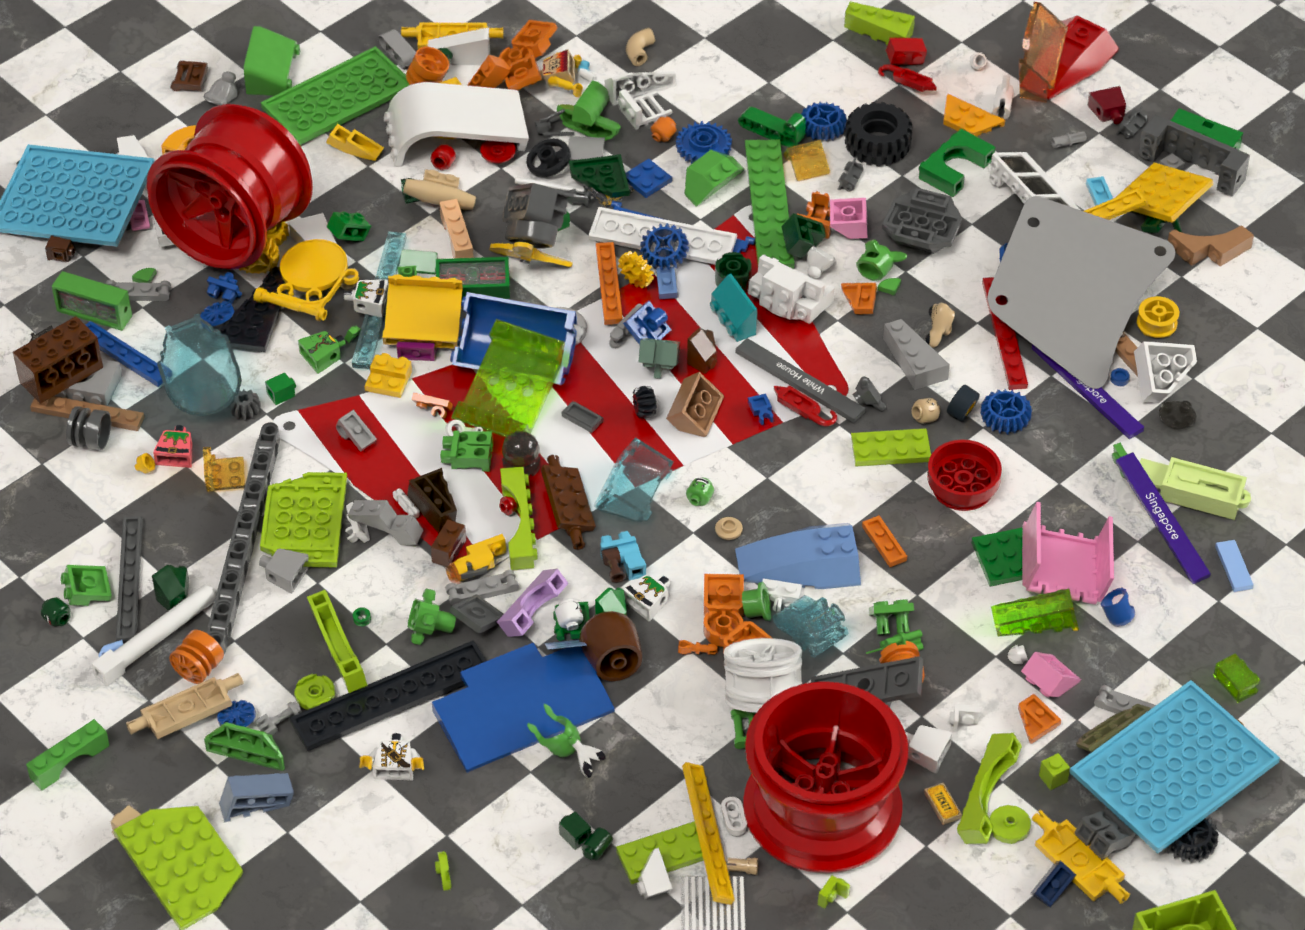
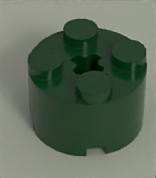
M737 252L723 254L722 258L717 259L715 263L716 286L718 287L727 275L732 274L743 291L747 292L752 272L750 259L748 257L747 259L744 258L743 254Z

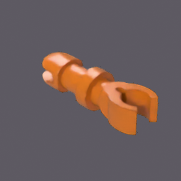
M680 640L678 644V653L680 654L691 652L699 654L702 652L715 655L718 649L715 644L708 643V645H702L700 642L693 644L686 640Z

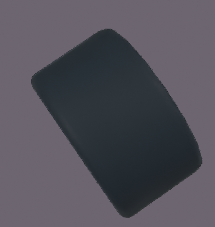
M966 384L961 386L950 401L946 412L957 420L963 421L976 405L980 394Z

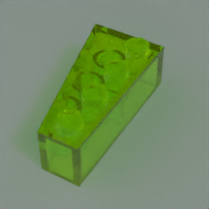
M1069 588L991 606L998 637L1024 635L1025 631L1039 634L1043 630L1054 629V632H1062L1063 628H1072V631H1079Z

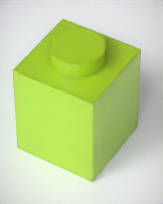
M1057 753L1041 761L1039 776L1051 791L1068 782L1070 767L1061 755Z

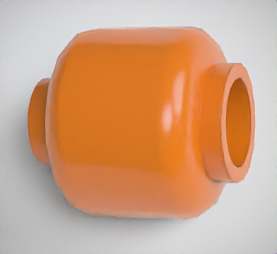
M668 116L659 117L651 126L652 138L657 142H668L676 133V123Z

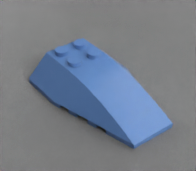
M849 523L809 526L735 549L739 574H744V582L759 583L763 579L802 584L803 588H805V585L815 586V589L861 586L859 555L853 527Z

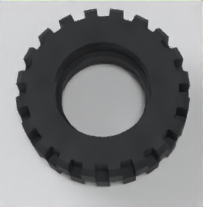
M886 102L863 104L861 107L854 109L846 120V149L854 158L857 157L859 162H866L870 166L872 164L876 166L885 164L888 166L892 162L897 163L900 161V158L903 159L910 151L913 129L912 121L907 113H904L903 109L900 107L896 108L893 104L888 105ZM873 132H881V133H885V134H888V135L877 136V135H872V134H870V133H873Z

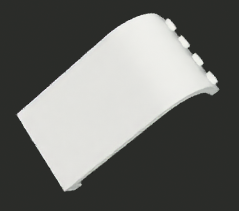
M432 82L416 83L399 91L391 100L388 111L384 114V122H387L386 133L389 134L388 144L391 147V159L394 160V166L398 167L402 166L408 148L416 141L426 137L442 136L516 143L518 151H525L529 140L518 90Z

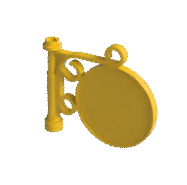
M324 239L306 240L294 245L283 255L280 262V271L285 284H281L277 288L278 294L269 293L266 289L258 287L254 292V301L259 303L269 302L297 312L313 315L317 321H324L327 317V310L324 308L326 303L332 299L343 282L347 285H354L359 281V275L357 270L348 269L346 253L338 244ZM349 275H354V276H355L354 278H351V279L346 278V277L349 276ZM332 287L330 292L323 298L321 291ZM294 289L306 292V300L293 297ZM284 290H290L288 292V295L281 292ZM312 295H318L319 300L309 301V298Z

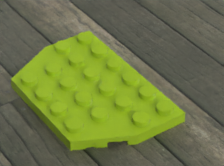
M307 472L302 474L303 477L294 480L287 479L281 483L269 485L260 550L272 556L277 549L308 554L309 560L302 567H337L347 473Z
M199 806L151 809L114 829V835L179 930H184L217 911L227 894L232 890L234 884L243 874V869Z

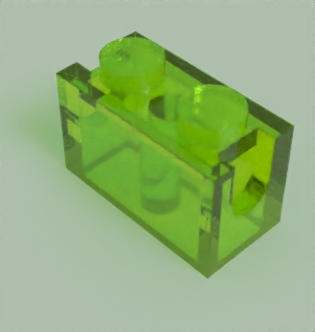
M1233 654L1216 663L1213 676L1238 703L1258 693L1256 686L1260 684V679L1256 673H1253L1247 667L1243 659Z

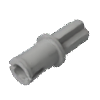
M1082 131L1051 138L1052 147L1054 149L1067 145L1070 147L1072 144L1083 142L1087 139L1086 133Z

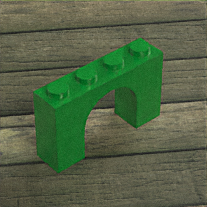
M961 128L946 143L944 142L936 152H933L925 162L923 161L918 169L919 179L954 197L963 189L965 175L950 168L945 163L951 159L960 158L968 160L984 169L992 162V154L995 153L996 147Z

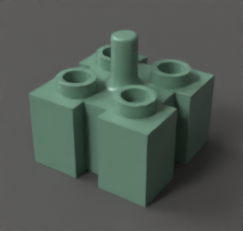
M643 338L640 340L638 362L643 363L645 367H654V378H661L662 368L672 369L679 364L681 341Z

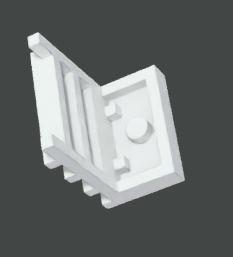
M626 89L619 91V109L636 130L641 125L648 126L649 122L653 121L655 123L659 117H666L673 113L671 109L664 111L653 96L657 95L656 90L634 99ZM647 99L659 114H655L644 100ZM640 106H641V107L643 108V110L647 113V115L649 116L648 118H646V117L644 116V114L642 113V109L640 108Z

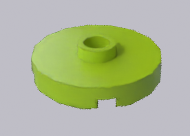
M311 674L303 677L296 684L294 691L295 699L302 708L309 710L334 699L335 686L327 676Z
M1000 806L990 815V822L993 825L992 835L1003 843L1014 844L1021 839H1026L1030 833V817L1023 809L1017 806Z

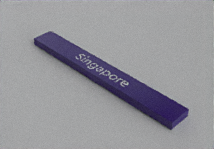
M1032 344V350L1128 439L1144 431V426L1102 387L1094 389L1086 386Z
M1134 452L1116 459L1117 466L1191 583L1195 584L1210 577L1211 573Z

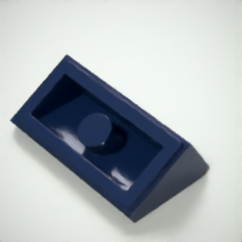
M1056 861L1032 890L1031 894L1048 907H1051L1076 874L1062 861Z

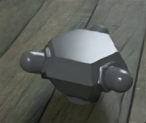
M861 377L855 388L856 392L852 394L858 404L861 406L864 404L867 406L873 405L879 411H884L886 405L882 402V397L869 378Z

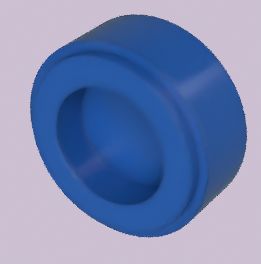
M1117 368L1111 372L1110 380L1116 386H1125L1129 382L1130 374L1125 369Z

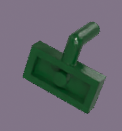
M1148 216L1141 225L1142 232L1158 233L1165 223L1171 222ZM1177 218L1174 222H1172L1174 230L1182 232L1179 220Z

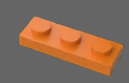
M880 515L862 522V528L889 567L907 561L906 553Z

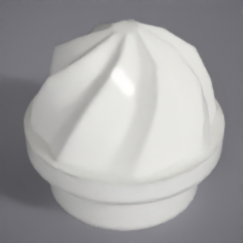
M980 52L972 54L970 65L976 70L985 67L987 62L985 55Z
M1015 645L1009 650L1008 659L1012 663L1023 664L1024 661L1028 660L1024 645Z

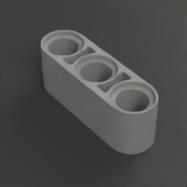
M393 29L379 35V42L382 48L399 67L403 69L410 66L416 52L398 31Z

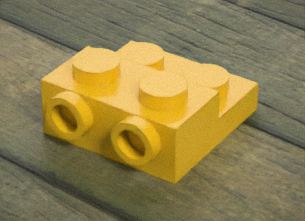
M387 353L376 354L370 366V374L364 385L365 391L401 398L412 373L411 361L406 357L393 358Z

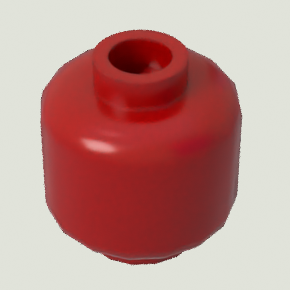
M447 144L439 145L431 154V163L439 170H446L454 163L456 153Z

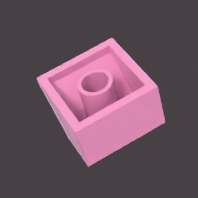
M866 198L831 199L830 227L849 239L868 238Z
M1034 652L1021 670L1026 675L1025 679L1041 688L1039 691L1046 697H1060L1081 680L1051 654Z

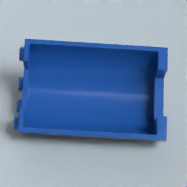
M467 292L466 297L462 299V308L467 314L466 318L462 320L461 328L463 333L462 336H459L458 347L455 346V351L451 353L450 362H452V365L560 385L565 382L566 378H563V376L569 373L577 337V331L574 328V324L577 325V314L575 311Z

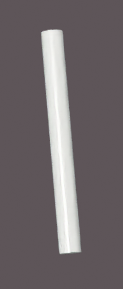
M516 177L515 184L520 185L536 183L554 189L569 191L576 189L577 191L585 192V188L521 177Z

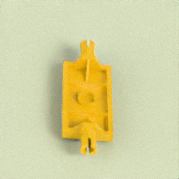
M419 22L417 27H401V36L418 39L417 46L420 49L421 47H428V40L488 28L487 23ZM503 27L489 28V38L503 39Z
M1042 810L1033 815L1032 820L1044 830L1043 836L1036 840L1035 846L1053 864L1056 861H1062L1076 874L1072 882L1093 902L1106 892L1114 896L1120 904L1129 898L1130 893L1118 884L1125 879V874L1108 858L1102 860L1089 848L1090 845L1087 846L1074 834L1076 828L1067 819L1062 823L1053 822Z

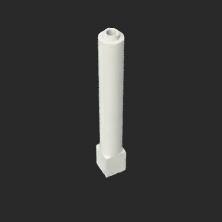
M204 584L114 652L110 649L93 661L94 676L108 686L125 674L127 666L215 601L217 593L214 587Z

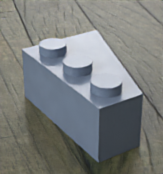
M288 773L228 777L219 801L224 823L231 821V817L243 815L244 818L249 817L250 812L263 810L264 813L289 806L294 792Z

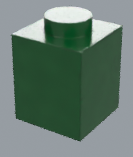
M574 811L570 815L564 816L559 822V835L576 850L590 837L591 826Z

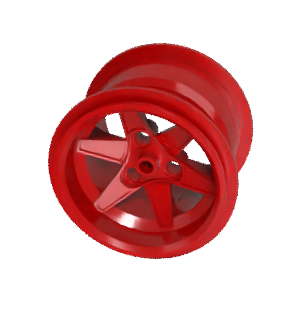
M223 104L212 107L201 116L195 128L194 138L185 150L167 152L152 164L147 176V193L151 211L159 227L181 251L208 266L241 269L250 266L262 255L267 243L268 230L272 229L279 222H286L297 218L306 210L312 198L313 181L304 151L283 125L260 110L236 104Z
M837 682L800 684L788 688L769 699L754 715L745 740L746 760L751 775L744 791L743 809L747 826L752 836L767 853L777 860L805 871L819 873L841 872L859 867L873 860L895 838L902 818V796L898 784L907 766L908 741L899 718L887 704L873 694L858 687ZM819 758L817 765L806 761L807 759ZM840 761L851 764L855 767L846 770H840ZM782 770L793 778L795 783H789L778 772Z

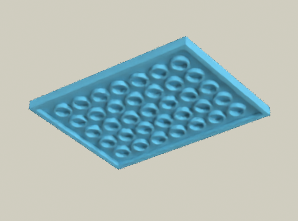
M28 144L0 200V232L42 238L56 236L70 239L74 242L118 247L147 184L148 172L155 159Z
M1190 680L1072 766L1070 774L1158 854L1278 764L1280 757Z

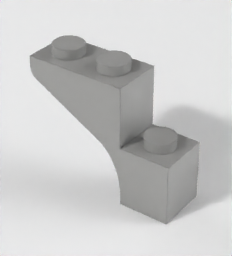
M355 500L348 513V517L353 521L389 533L400 545H417L423 532V528L414 515H397L387 500Z

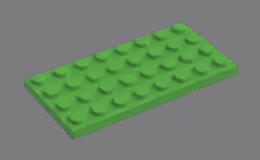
M375 46L261 102V108L283 125L293 135L299 145H302L334 129L337 124L342 125L392 100L399 91L410 86V84L406 80V75Z

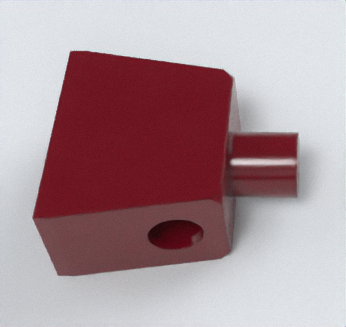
M1120 86L1089 92L1087 105L1100 121L1112 120L1114 124H1120L1123 121L1126 102Z

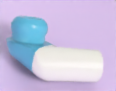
M585 60L581 61V65L578 67L579 75L590 82L592 80L595 81L596 75L589 71L590 63Z

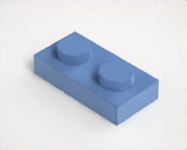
M663 267V270L656 268L659 299L677 298L674 267H670V270H667V267Z

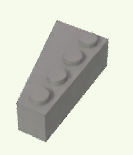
M902 319L884 324L883 340L914 390L948 380L950 364Z

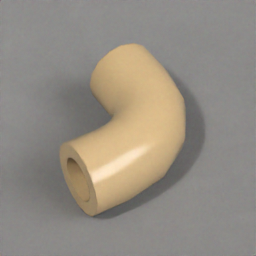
M650 28L633 34L627 41L626 53L634 66H640L646 62L647 54L643 48L655 43L654 34Z

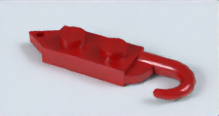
M892 64L882 65L878 69V74L882 77L885 76L883 73L885 70L894 72L893 79L895 82L917 91H937L933 78L910 69H903Z
M774 386L777 401L802 417L809 418L824 427L832 426L837 421V415L833 410L830 411L832 419L825 420L819 416L821 412L819 403L793 387Z

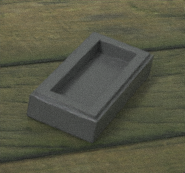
M574 401L561 412L562 417L591 433L603 422L602 416Z

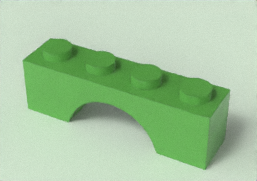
M93 719L28 762L26 766L29 778L41 791L59 780L63 768L72 759L83 754H89L93 757L110 746L106 730Z

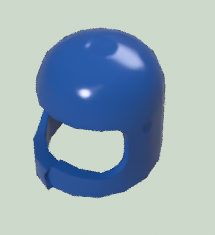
M1123 587L1109 592L1100 604L1108 621L1117 627L1127 625L1135 616V609L1129 604V595ZM1123 594L1122 599L1113 605L1112 599L1117 595Z

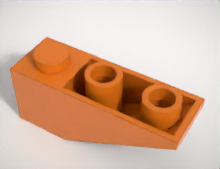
M488 55L467 86L496 88L504 81L511 69L504 59Z

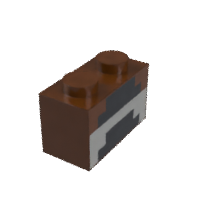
M451 520L446 521L431 546L433 563L448 568L451 567L452 562H454L466 542L465 525Z

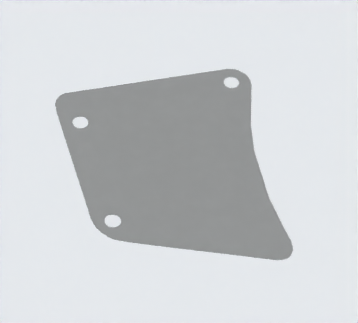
M1034 196L1026 201L989 289L988 304L991 311L1004 323L1086 386L1098 389L1104 386L1108 379L1117 343L1134 307L1148 287L1173 261L1176 253L1175 248L1165 239L1040 196ZM1032 217L1037 218L1040 222L1039 226H1029L1027 223L1028 219ZM1155 247H1164L1166 254L1164 256L1156 255L1154 252ZM1004 295L1007 297L1008 303L999 305L996 302V297Z

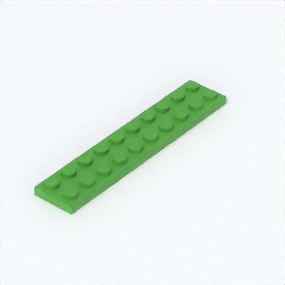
M745 140L757 265L759 264V258L765 255L771 259L775 258L780 263L794 269V256L787 253L781 227L789 219L780 140Z

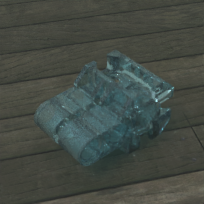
M803 595L773 615V621L777 628L792 636L795 643L801 647V650L805 651L808 646L810 655L813 657L818 656L849 634L848 628L841 625L840 622L845 621V616L841 609L834 603L829 608L827 599L824 597L815 601Z

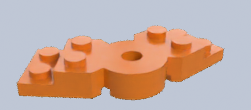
M528 20L512 39L513 48L507 47L501 52L499 58L504 59L511 69L505 78L508 89L520 90L525 86L542 80L535 58L543 55L551 45L549 38L558 29L556 23Z
M704 574L705 616L703 632L705 638L710 643L723 647V654L726 647L739 641L772 638L752 621L743 622L742 592L744 591V574Z

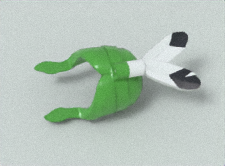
M544 704L546 714L554 721L563 724L565 732L555 737L544 738L535 725L528 723V729L534 733L542 746L548 748L552 754L558 757L570 756L577 750L581 771L585 777L590 778L592 775L590 758L597 761L604 760L606 758L605 754L597 748L582 745L576 726L566 717L555 715L551 707Z

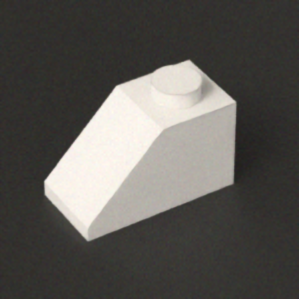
M659 848L654 849L650 853L638 878L637 888L640 895H644L645 899L672 889Z

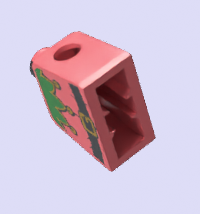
M177 425L174 431H163L153 452L155 465L192 467L191 433L186 432L184 426Z

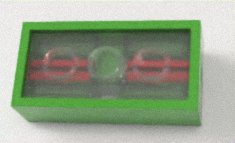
M64 271L61 272L52 285L58 312L74 317L77 316L78 318L121 331L132 317L128 290Z

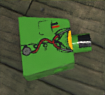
M323 331L299 339V353L315 372L319 374L341 358L340 347L346 345V342L342 335L332 338L327 331Z

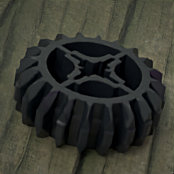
M1212 818L1203 819L1167 846V853H1174V859L1181 857L1182 862L1185 859H1189L1190 863L1194 859L1198 862L1202 858L1207 860L1209 854L1212 855L1214 853L1219 836L1218 831H1216V825L1212 824Z

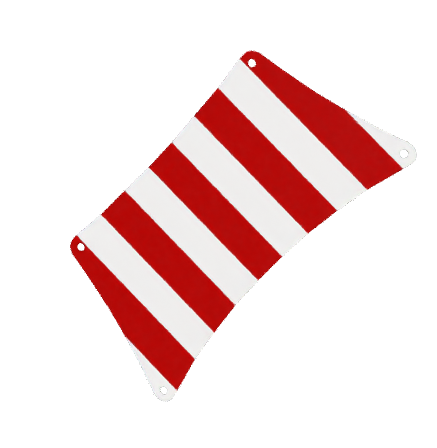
M751 205L735 213L716 227L715 230L737 234V239L745 240L746 236L755 238L753 221L748 218L752 214ZM749 244L746 252L741 251L743 257L746 259L748 257L751 261V278L758 272L755 244ZM682 258L683 263L677 262V268L674 267L677 298L659 299L656 269L652 270L654 272L652 275L654 279L647 287H635L634 283H629L619 289L623 318L637 304L643 305L645 302L650 301L655 309L661 308L668 316L666 323L671 328V331L661 340L681 341L679 364L672 369L662 368L661 378H654V367H645L643 363L638 362L640 345L631 334L629 336L626 335L622 339L623 343L616 349L611 348L609 345L610 333L618 324L604 325L602 299L577 311L586 320L587 333L583 341L575 346L572 364L568 375L564 374L563 376L566 380L562 385L449 365L409 379L401 398L367 392L284 413L277 416L272 422L278 426L280 439L311 456L333 472L347 473V481L373 500H387L397 515H408V513L393 498L394 490L400 488L405 493L404 495H407L409 480L442 468L444 479L448 484L447 488L452 495L457 509L456 522L466 527V542L454 562L459 558L467 556V546L503 534L507 553L494 557L496 565L509 557L508 543L514 537L520 524V516L517 510L508 516L499 507L500 499L504 497L501 485L500 469L524 467V474H528L529 486H526V489H530L531 500H527V502L532 504V515H529V519L533 518L534 530H531V533H535V540H538L559 529L541 473L542 466L549 465L547 457L550 455H558L562 467L578 468L592 512L684 465L801 415L777 401L774 386L788 387L790 386L789 384L735 353L736 347L744 340L736 342L733 336L728 334L726 326L720 323L716 312H713L710 308L711 293L717 288L715 284V264ZM748 291L745 292L757 308L756 335L748 339L827 386H835L836 391L846 396L849 389L848 383L830 355L813 321L809 324L800 319L789 320L778 316L759 305L760 301L758 298L748 294ZM698 328L713 331L717 350V363L706 374L687 364V341ZM698 372L724 395L706 437L679 431L666 419L684 378ZM640 386L652 387L657 401L656 414L648 418H639L637 416L632 397L635 388ZM413 392L448 400L453 404L452 410H446L447 414L444 419L440 417L441 410H438L434 417L431 415L433 407L427 406V409L416 406V403L411 400ZM766 393L772 406L773 422H770L768 418H764V424L761 425L759 423V415L754 416L749 407L748 398ZM572 401L603 417V422L592 433L562 417L561 412ZM819 403L820 408L826 407ZM352 410L357 413L377 439L361 452L350 438L344 439L336 429L338 420ZM460 420L464 423L465 427H482L483 431H492L493 450L490 472L482 471V468L475 467L452 469L451 463H441V450H451L443 449L442 445L443 436H447L445 427L448 422ZM289 421L294 422L296 425L290 431L283 428L284 423ZM453 426L452 432L457 431L456 427ZM419 512L420 516L416 517V520L423 528L421 538L432 546L439 533Z

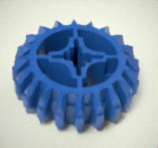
M820 101L816 104L813 102L812 106L807 105V108H804L801 113L806 120L805 134L807 137H812V140L818 139L819 142L820 140H825L826 142L828 139L834 140L835 137L839 138L840 134H843L845 130L846 114L843 109H840V106H835L834 103L828 104V102L821 103Z
M667 223L665 227L659 224V228L653 226V231L647 230V236L643 235V241L640 243V252L643 255V260L648 261V265H652L654 269L659 266L660 270H663V267H667V270H670V266L677 268V262L683 263L682 258H686V252H689V242L681 228L677 229L675 225L670 228ZM676 241H678V243H679L678 248H677L676 251H674V250H673V247L675 246L674 243H675ZM653 243H655V244H656V247L654 248L655 251L652 253V252L650 251V250H651V246H652Z
M997 389L996 393L991 392L989 396L985 397L980 411L986 427H991L992 431L998 430L999 434L1002 431L1006 432V434L1010 431L1014 434L1017 430L1022 431L1023 427H1027L1028 422H1030L1032 413L1030 401L1026 399V396H1021L1020 392L1014 393L1013 389L1011 391H1006V389L1000 391Z

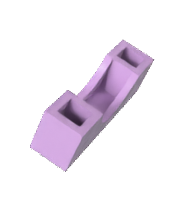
M558 568L543 570L497 621L508 637L522 636L534 623L531 619L533 613L542 604L557 597L568 585V582Z

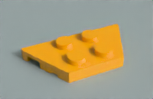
M947 94L943 125L956 131L962 128L975 136L988 133L995 126L1003 127L1005 125V119Z

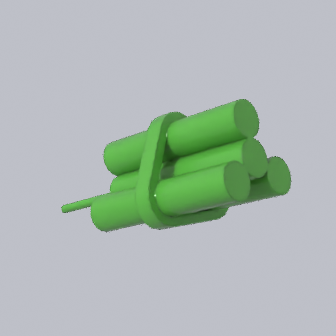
M919 629L908 633H898L891 638L880 641L881 648L866 652V654L883 650L893 643H896L897 646L906 644V641L914 643L919 651L923 650V644L921 643L922 632Z

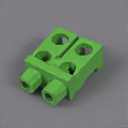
M454 431L453 436H443V449L451 450H441V463H451L452 469L475 467L482 468V471L490 472L493 450L492 431H464L461 433Z

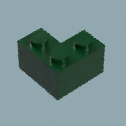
M795 213L781 226L787 253L803 258L813 246L817 247L826 237L823 223Z

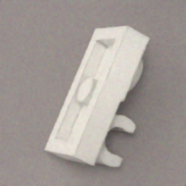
M353 502L346 505L348 513L353 505ZM347 514V519L352 525L346 529V532L351 535L347 539L352 543L358 539L364 543L369 541L367 525L351 520Z

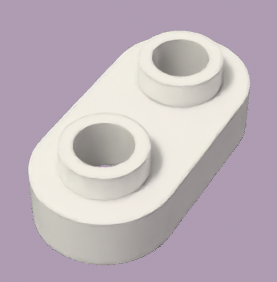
M736 797L725 798L721 803V812L726 830L734 836L742 835L747 830L742 802Z

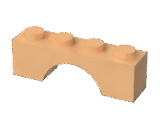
M457 199L439 202L440 217L444 229L448 231L453 258H473V247Z

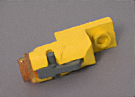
M503 534L467 546V556L459 558L445 567L449 580L451 582L454 580L460 582L485 574L487 570L494 568V557L507 553Z

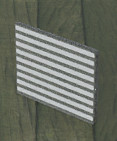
M681 876V930H746L745 876H729L735 899L731 905L713 901L707 876Z

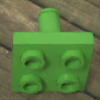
M908 599L896 600L888 605V601H879L873 603L874 606L869 607V616L874 615L876 617L877 635L883 634V632L884 634L890 633L888 616L890 614L896 615L897 633L910 632L908 614L914 611V604L908 603Z

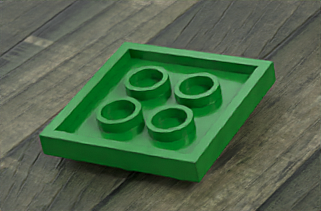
M1022 528L972 537L971 543L990 587L1022 580Z

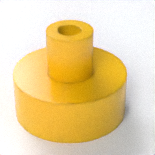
M144 453L137 457V464H135L137 471L146 474L155 469V461L150 454Z

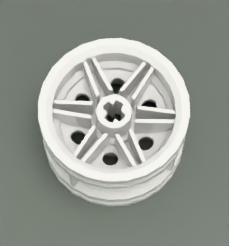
M775 638L743 640L726 647L724 650L726 704L737 710L757 712L776 694L802 684L801 647L794 642Z

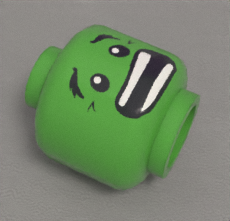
M695 478L687 488L686 496L692 505L705 506L714 494V487L707 478Z

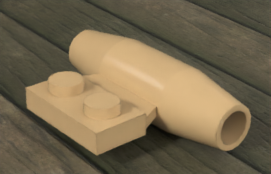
M425 169L423 180L406 179L403 193L439 206V202L457 199L460 209L473 210L476 196L458 189L459 177L452 174L439 173L436 170Z

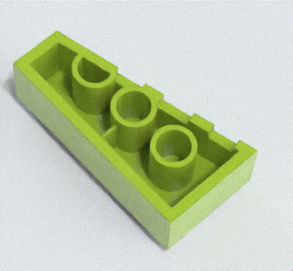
M850 1L845 11L844 28L861 35H870L871 39L875 41L878 39L882 40L888 45L890 38H911L914 32L915 16Z

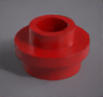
M504 496L500 499L499 507L503 513L509 516L516 511L517 504L513 497Z

